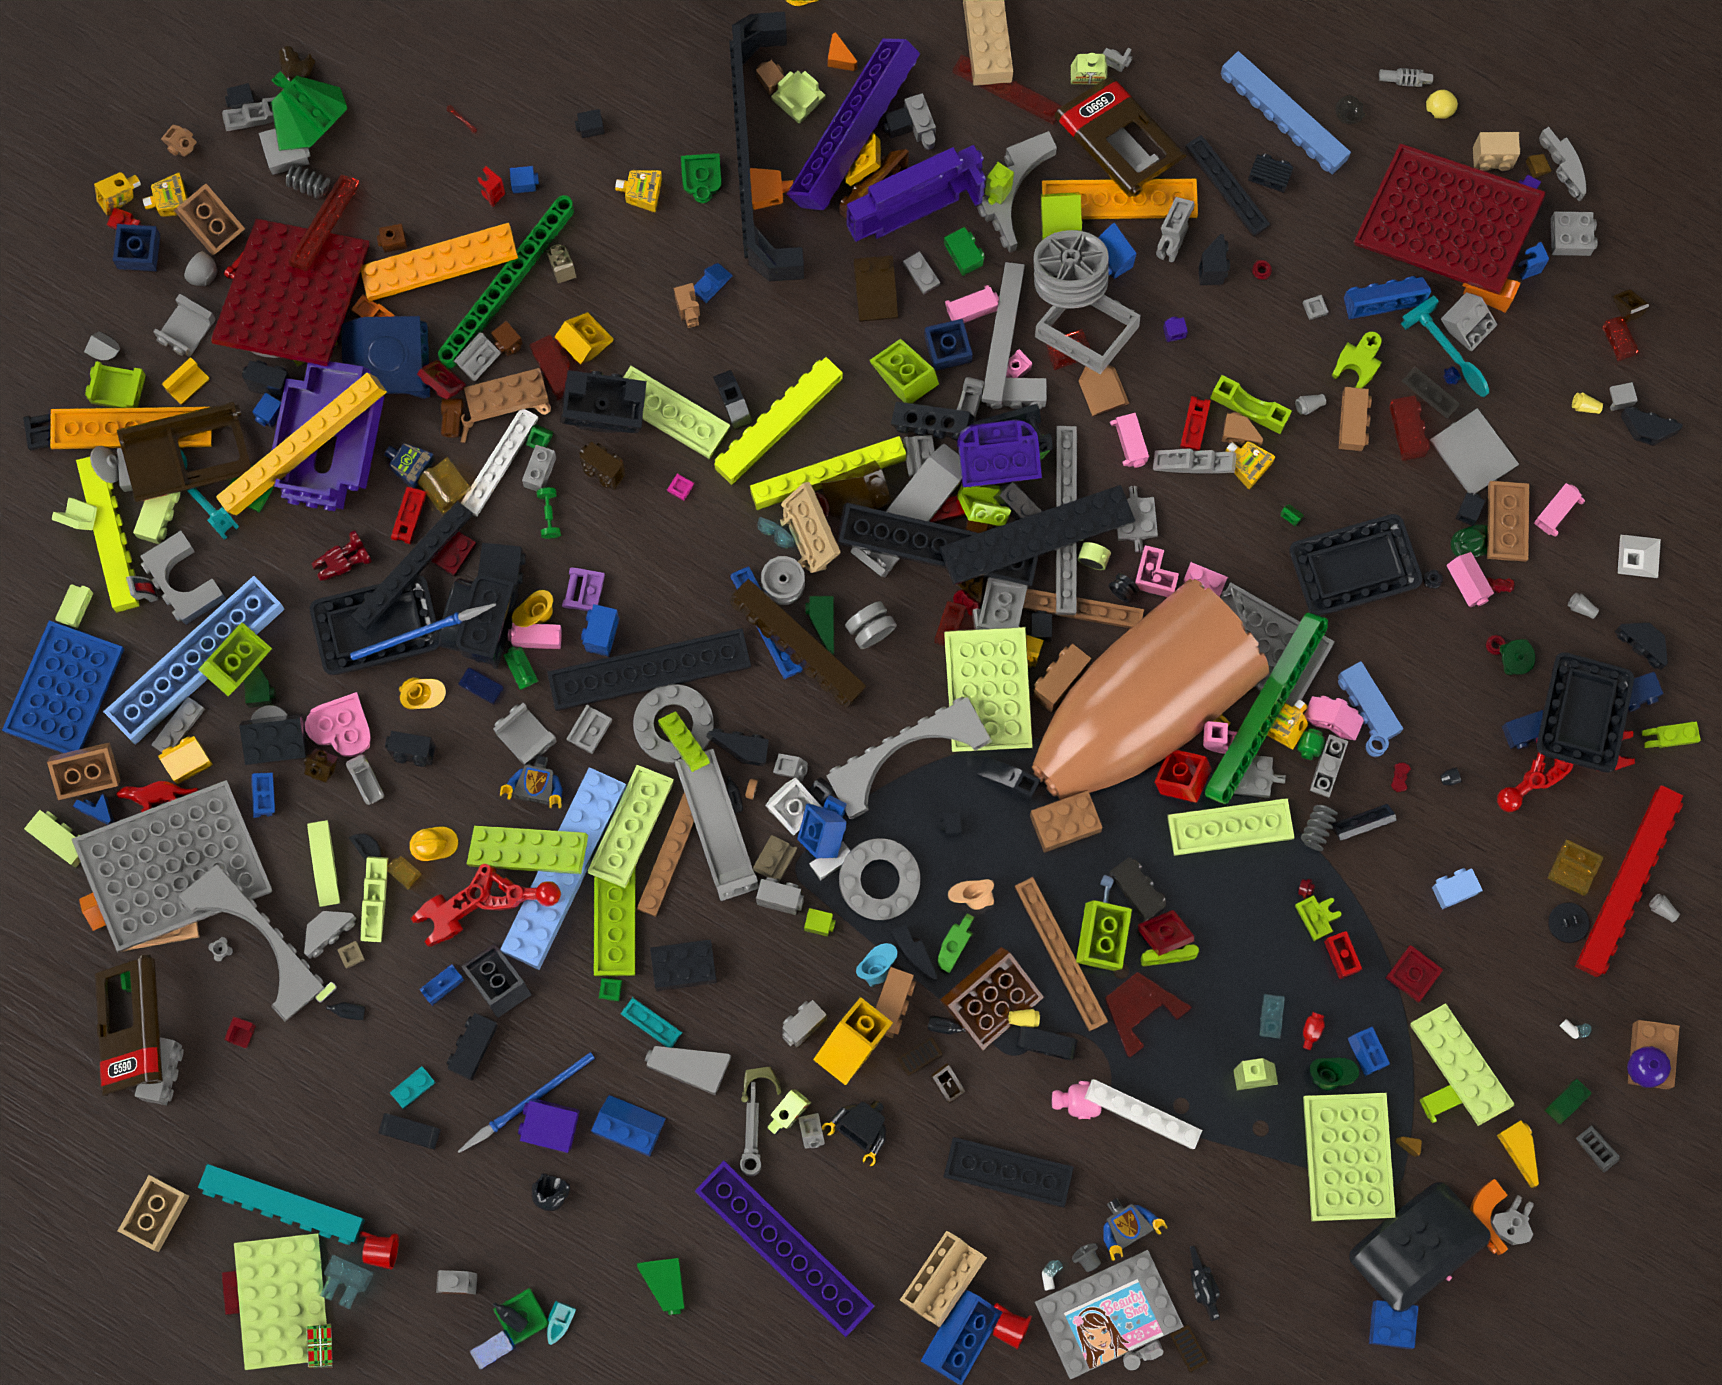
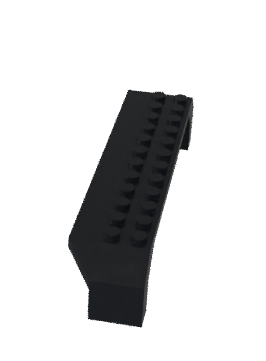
M785 12L749 14L732 24L733 40H729L744 258H748L749 265L769 282L804 279L802 247L775 249L754 226L743 65L760 47L787 46Z

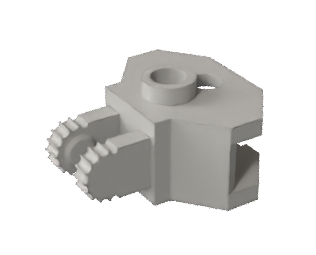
M1519 1195L1516 1196L1510 1209L1491 1217V1225L1500 1239L1511 1245L1530 1242L1533 1236L1528 1223V1216L1534 1203L1529 1201L1522 1214L1517 1212L1516 1210L1522 1201V1197Z

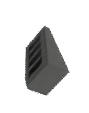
M1592 1125L1576 1138L1578 1143L1603 1172H1606L1619 1161L1620 1156ZM1593 1134L1594 1138L1586 1144L1584 1141ZM1598 1141L1600 1144L1592 1150L1590 1147ZM1604 1148L1606 1150L1600 1156L1596 1155L1601 1149ZM1610 1155L1611 1158L1604 1163L1602 1160Z

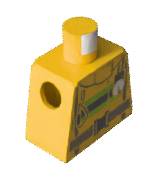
M630 171L628 181L617 179L615 191L625 192L626 203L656 212L662 181L661 171Z
M119 172L94 184L96 200L108 216L113 212L114 208L119 209L133 199L132 189L140 186L141 183L136 175L126 179L124 174Z
M180 173L152 184L153 196L143 198V203L146 210L156 207L162 217L177 215L174 209L188 198Z
M1248 441L1242 448L1232 442L1225 450L1226 452L1236 453L1234 474L1249 490L1275 459L1274 455Z
M1298 700L1293 707L1285 703L1267 736L1293 750L1308 726V722L1303 714L1308 708L1307 705L1301 700Z

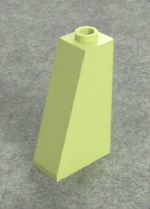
M1263 1058L1242 1061L1234 1069L1237 1090L1278 1084L1275 1064Z

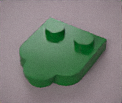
M719 153L681 156L684 191L693 195L698 203L704 204L709 202L712 198V193L718 192L721 188Z

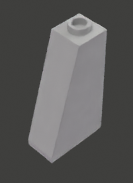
M654 1046L653 1051H648L645 1061L647 1062V1068L716 1096L731 1060V1055Z

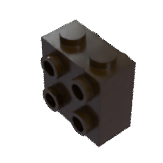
M590 442L579 453L583 472L591 478L594 476L599 479V483L607 489L610 487L615 490L626 475L624 464L622 463L623 460L616 454L611 455L606 452L607 449L600 443L594 444Z

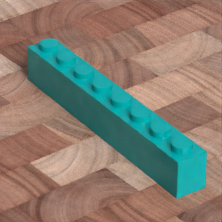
M209 1164L206 1165L198 1188L203 1190L202 1194L214 1198L215 1194L222 1196V1201L233 1205L235 1201L242 1203L241 1208L252 1212L254 1208L262 1210L261 1215L272 1218L273 1215L281 1217V1222L292 1225L293 1222L299 1223V1228L309 1232L312 1231V1228L319 1230V1235L331 1239L332 1235L339 1237L338 1242L349 1246L351 1242L357 1244L359 1233L362 1231L365 1223L363 1218Z

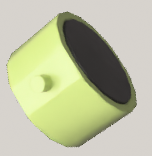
M1084 542L1078 556V561L1087 567L1105 570L1111 552L1101 545Z

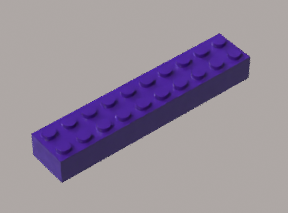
M883 38L787 192V195L801 208L824 210L829 205L833 194L839 189L841 181L859 156L862 147L868 142L870 134L877 127L881 116L887 111L889 103L897 94V90L906 80L910 69L916 64L920 53L906 39Z
M725 1161L695 1190L698 1196L845 1338L875 1307Z

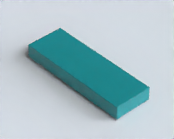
M633 997L621 1012L623 1017L668 1048H672L682 1035L681 1031Z

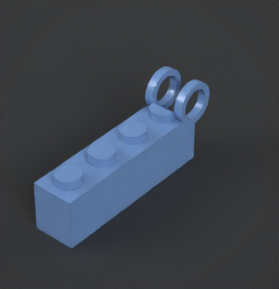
M1360 661L1339 674L1338 684L1342 690L1347 691L1349 702L1353 707H1357L1360 712L1359 715L1364 719L1363 724H1367L1370 728L1369 733L1371 737L1366 743L1367 753L1372 757H1379L1387 750L1389 746L1388 740L1400 734L1403 727ZM1372 741H1379L1383 748L1376 750L1372 746Z

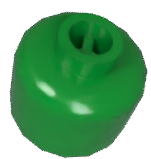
M1308 729L1303 732L1297 744V750L1302 753L1301 756L1303 758L1313 760V757L1316 758L1322 755L1326 743L1323 733L1315 729Z

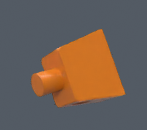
M750 168L753 210L783 203V193L789 191L793 180L782 181L781 171Z

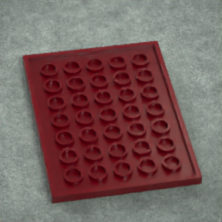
M1400 144L1357 233L1354 245L1500 295L1542 204L1545 192Z
M256 219L213 332L212 344L328 366L370 246L369 241Z

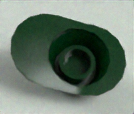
M1475 525L1456 532L1450 543L1454 555L1458 557L1472 552L1474 558L1486 555L1488 526Z
M1320 1058L1314 1060L1310 1065L1313 1083L1324 1090H1333L1337 1086L1351 1084L1359 1076L1357 1065L1347 1058Z

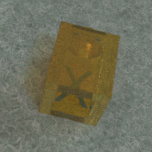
M402 856L398 859H393L387 870L407 890L421 876V873Z

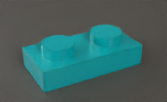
M421 1066L392 1090L390 1094L405 1109L436 1082Z

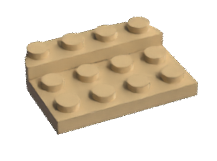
M806 482L782 502L784 519H780L782 527L789 526L802 556L798 563L802 568L805 567L810 573L826 570V565L841 552L817 500L815 491L810 482Z

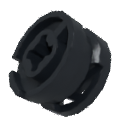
M1118 573L1116 580L1111 581L1108 585L1111 592L1125 603H1130L1133 599L1132 596L1137 595L1140 591L1138 586L1122 573Z

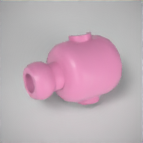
M1081 1081L1079 1084H1073L1069 1087L1068 1093H1063L1060 1090L1052 1092V1108L1056 1110L1063 1107L1068 1108V1113L1071 1116L1078 1117V1119L1097 1117L1102 1109L1101 1106L1084 1099L1091 1082Z

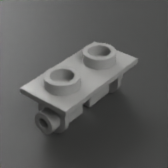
M1232 587L1230 588L1231 593L1229 590L1223 591L1221 599L1243 622L1242 625L1248 628L1246 623L1248 615L1241 605L1243 603L1241 592Z

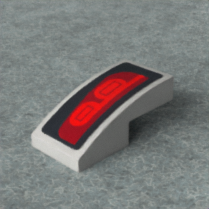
M139 576L126 577L130 594L136 600L146 598L150 602L158 600L155 585L150 579Z

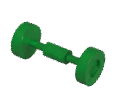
M550 487L538 489L536 491L537 498L545 499V520L548 522V528L541 530V537L544 539L557 538L561 536L560 528L552 527L553 512L552 506L549 503V499L557 496L556 489Z

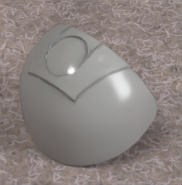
M201 251L190 260L184 277L192 285L207 286L217 276L218 269L213 258Z

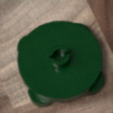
M1513 640L1508 644L1500 646L1499 650L1502 654L1505 674H1525L1533 669L1535 652L1528 640Z

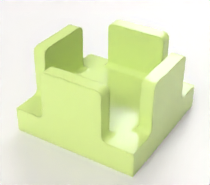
M790 71L778 83V90L771 96V99L799 124L826 98V95L819 90V83L806 71L802 74L799 71L795 74Z

